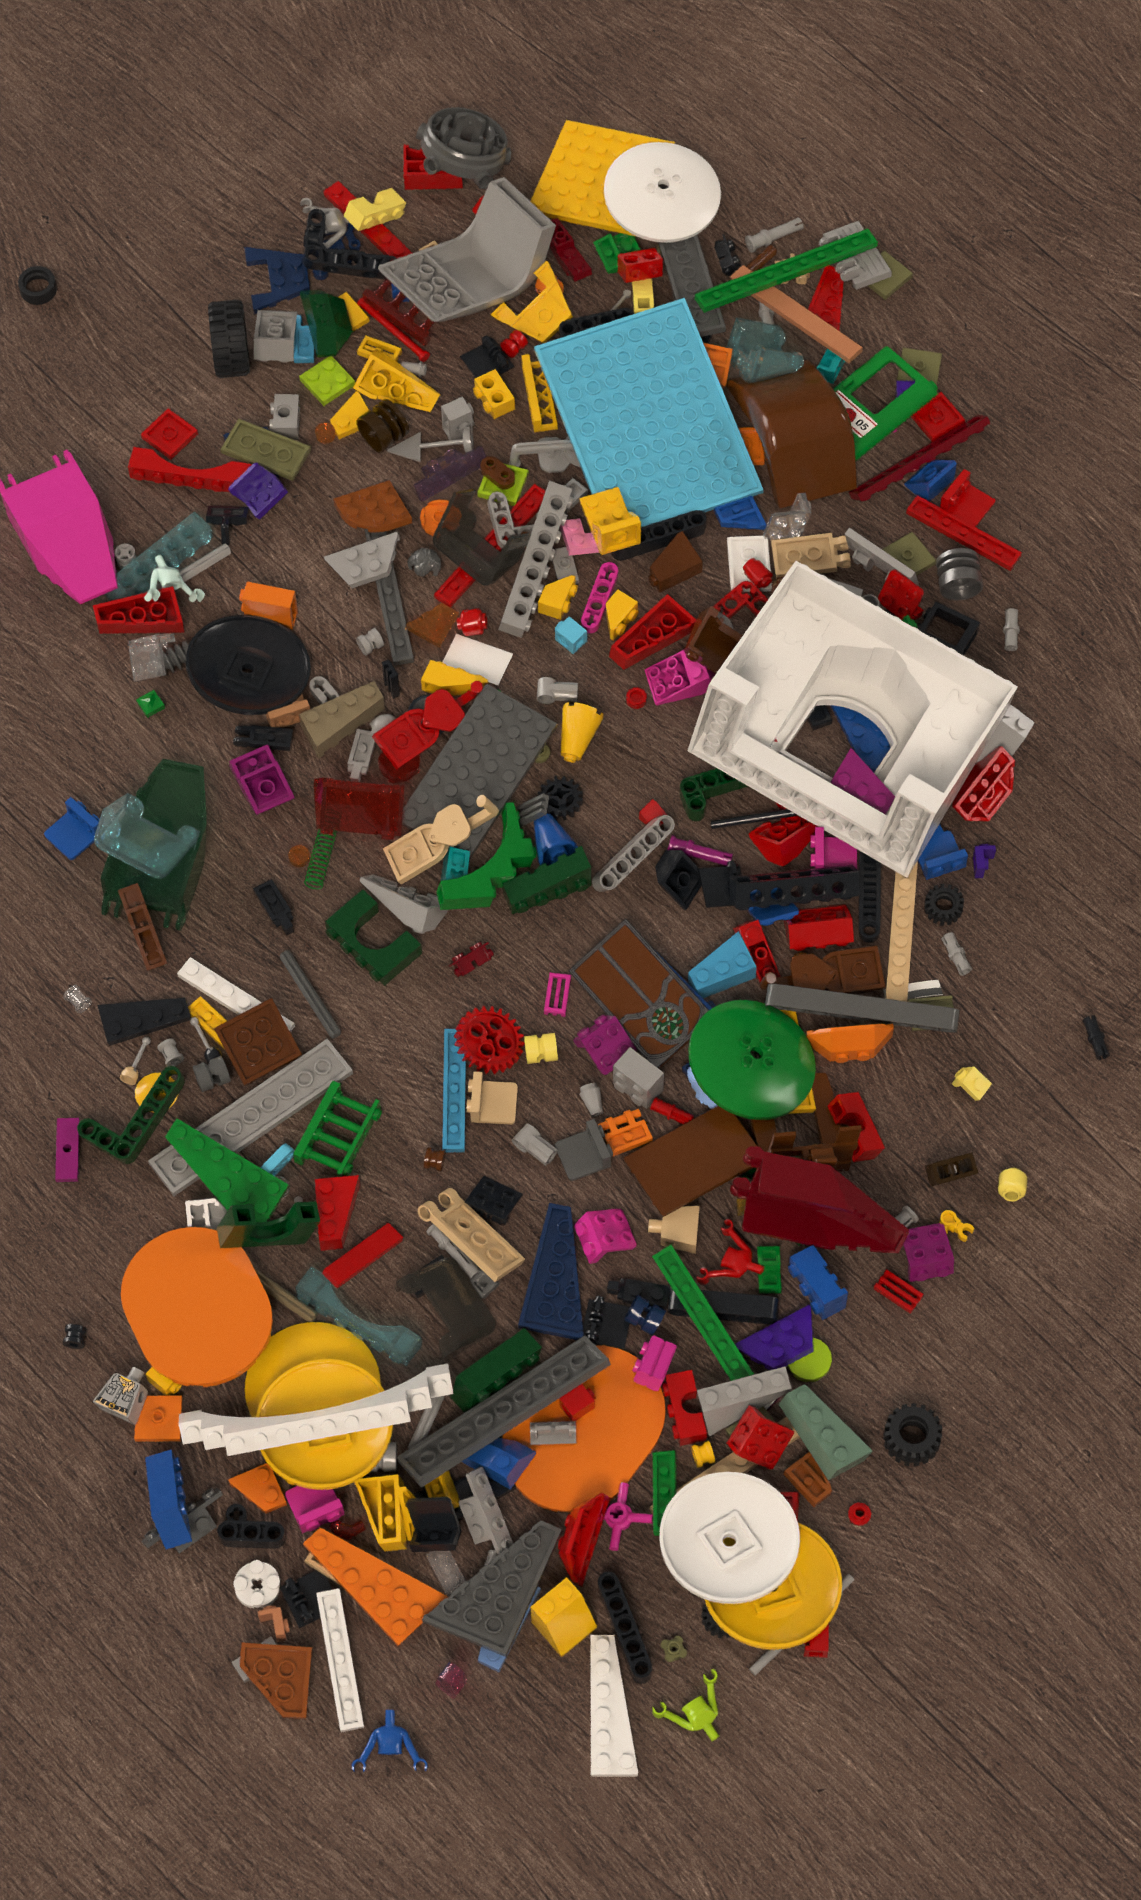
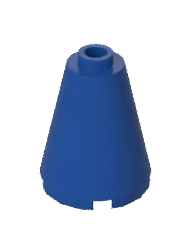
M547 813L545 816L534 820L537 856L540 865L544 863L551 865L558 861L557 857L566 854L568 857L576 853L575 848L578 845L551 814Z

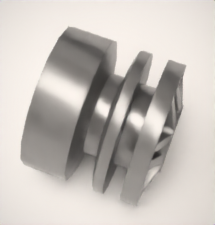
M955 548L940 554L936 559L940 593L944 598L955 601L973 598L982 591L983 581L980 573L979 556L976 551L967 548Z

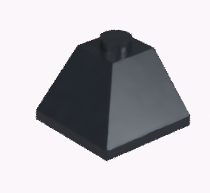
M665 850L655 866L658 884L683 910H687L702 886L699 868L682 850Z

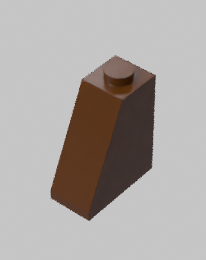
M683 531L677 534L650 566V576H648L652 587H656L659 593L702 573L703 561Z

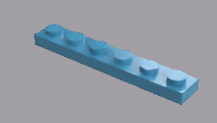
M444 1029L442 1150H446V1152H465L466 1061H462L465 1056L464 1054H457L461 1047L454 1045L458 1040L454 1038L455 1033L458 1032L455 1029Z

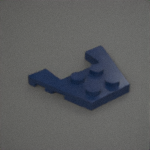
M244 247L247 266L267 264L271 293L251 295L254 314L268 306L272 308L282 300L287 299L288 301L300 296V291L310 290L307 268L303 264V254Z

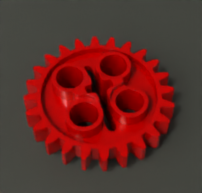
M482 1006L480 1012L477 1008H474L472 1013L468 1011L465 1017L461 1018L460 1024L455 1029L458 1032L455 1033L454 1038L458 1040L454 1045L461 1047L457 1054H464L465 1056L462 1061L469 1060V1067L475 1064L477 1072L484 1068L485 1074L490 1069L494 1075L498 1070L504 1073L507 1068L511 1069L514 1063H517L519 1060L518 1056H521L523 1053L521 1048L525 1043L520 1040H522L524 1034L518 1033L521 1026L514 1027L516 1019L510 1021L508 1019L510 1014L507 1013L503 1016L502 1009H499L496 1013L493 1006H491L489 1011L486 1010L485 1006ZM490 1025H494L497 1030L493 1029ZM471 1032L477 1033L479 1037L474 1036ZM500 1043L504 1044L507 1049L501 1047ZM481 1050L487 1052L488 1056L484 1055Z

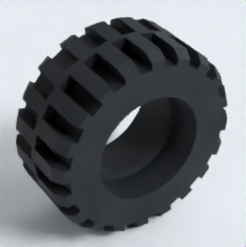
M238 299L211 302L208 304L215 375L219 378L246 376L250 373L243 302Z

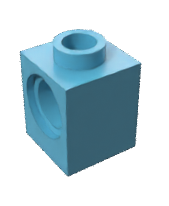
M568 617L566 620L560 621L555 627V640L574 654L587 642V630L571 617Z

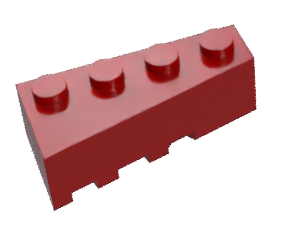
M173 586L159 589L160 597L156 602L153 598L149 602L144 599L147 594L146 592L93 605L99 634L184 633L183 621Z
M667 594L611 646L609 657L625 670L691 634L696 619Z

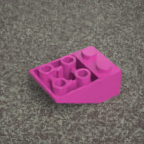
M684 650L645 669L655 705L703 695L707 692L709 683L716 675L700 663L689 660Z

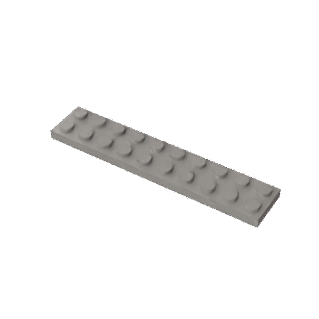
M326 1039L195 1129L237 1154L326 1093L332 1080L340 1083L352 1075L353 1070L330 1041ZM172 1145L148 1160L151 1168L173 1196L200 1179Z

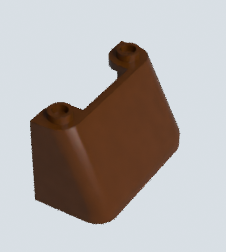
M710 606L699 614L684 652L689 660L700 663L716 674L743 635L724 624V618L718 619L717 615L720 611Z

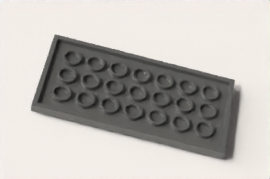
M486 684L397 817V822L413 831L421 825L433 824L437 813L452 804L459 805L468 819L485 809L484 807H478L476 803L478 796L485 795L499 809V813L473 829L465 841L456 846H449L470 851V861L499 817L505 804L508 803L558 727L557 723Z

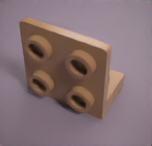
M301 694L292 704L267 712L265 715L270 727L284 728L299 723V714L310 710L307 699L304 700Z

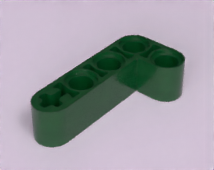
M716 768L684 778L680 783V799L688 818L692 821H700L706 814L705 799L748 786L735 778L732 780L725 779L731 776ZM706 783H712L713 785H712V786H707V785H705V784H706ZM686 789H692L693 791H692V792H687V791H685V790H686ZM697 806L700 807V809L695 810L693 809V807Z

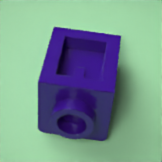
M981 844L974 847L972 855L974 878H983L985 870H988V859H994L995 845Z

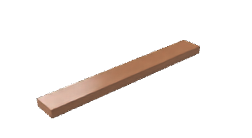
M743 265L730 276V281L752 273V271ZM773 286L751 295L846 362L850 363L862 352V347L776 287Z

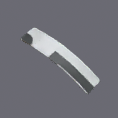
M939 980L908 984L907 1000L943 995Z

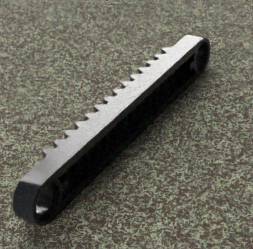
M859 851L858 934L862 941L872 943L880 935L881 863ZM866 927H872L875 929V933L867 935L863 930Z

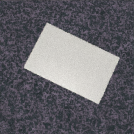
M456 634L443 662L447 666L461 668L467 673L481 675L488 679L489 683L498 685L513 654Z

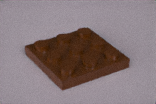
M272 998L214 1028L244 1086L302 1056Z

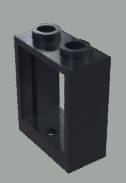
M935 602L932 608L929 607L927 609L923 623H919L917 627L922 633L937 639L938 642L965 656L978 634L980 622ZM936 616L966 630L956 646L926 632Z

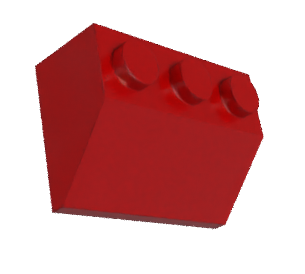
M846 904L800 909L799 914L795 915L794 918L784 920L787 943L789 948L795 951L805 950L806 947L826 948L827 945L833 944L846 946L850 942H854L853 920Z

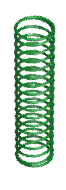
M333 810L322 812L321 823L319 824L315 845L313 846L314 849L312 850L307 875L305 876L306 879L304 880V884L312 889H321L323 887L324 876H326L325 872H327L326 868L329 863L328 859L331 858V850H333L332 846L336 837L335 833H337L341 815ZM325 814H333L338 816L339 818L335 819L332 817L325 816ZM328 818L333 821H338V824L334 822L325 821L324 819ZM323 823H328V824H331V825H336L337 828H334V827H331V826H325ZM322 827L336 830V832L322 829ZM324 831L330 834H334L335 836L332 837L327 834H322L321 832ZM319 836H325V837H328V838H333L334 840H333V841H330V840H328V839H322V838L319 837ZM318 840H323V841H325V842H331L333 845H329V844H326V843H320ZM318 844L331 847V849L329 850L327 848L319 847ZM316 849L329 851L330 854H327L325 852H319ZM315 853H320V854H322V855H328L329 858H325V857H322V856H317ZM318 857L320 859L327 860L328 862L325 863L323 861L315 860L314 858ZM313 862L326 864L327 866L323 867L321 865H315ZM311 866L324 868L326 871L314 869ZM314 870L320 873H324L325 875L322 876L320 874L312 873L311 871ZM309 875H315V876H318V877H322L323 880H320V879H317V878H312V877H310ZM306 881H308L309 883H311V884H313V885H317V886H321V887H320V888L310 887V886H308V885L306 884Z

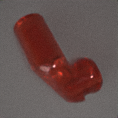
M336 1520L330 1525L331 1531L335 1536L346 1540L366 1530L361 1520L352 1525Z

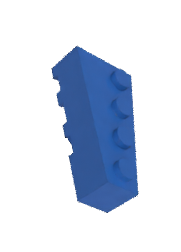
M172 1449L145 1457L151 1516L165 1549L192 1542L185 1504L186 1496L182 1487L184 1480L180 1472L182 1464L179 1457L175 1458Z

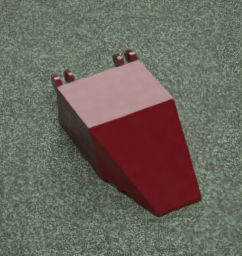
M750 1146L746 1149L745 1155L742 1158L743 1162L748 1166L750 1165V1167L757 1168L751 1183L747 1178L735 1177L730 1187L731 1194L746 1200L742 1221V1230L744 1232L810 1246L814 1245L815 1247L836 1250V1246H847L849 1251H857V1247L870 1248V1252L899 1254L909 1234V1229L831 1165L765 1152L759 1146Z

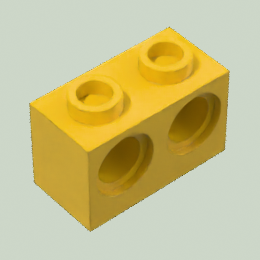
M496 369L474 379V394L477 399L480 398L482 400L484 410L487 414L490 413L493 419L515 410V398Z

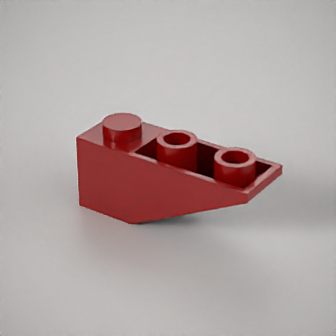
M751 920L734 927L735 934L739 931L756 965V978L760 983L768 972L774 973L776 978L781 977L759 920Z

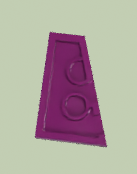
M850 748L830 783L886 815L894 802L895 796L855 751Z

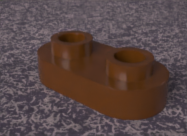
M488 456L481 461V473L498 488L510 489L514 486V472L496 457Z

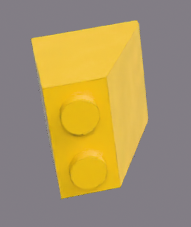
M567 1577L531 1606L532 1624L561 1657L597 1629V1625L582 1594Z

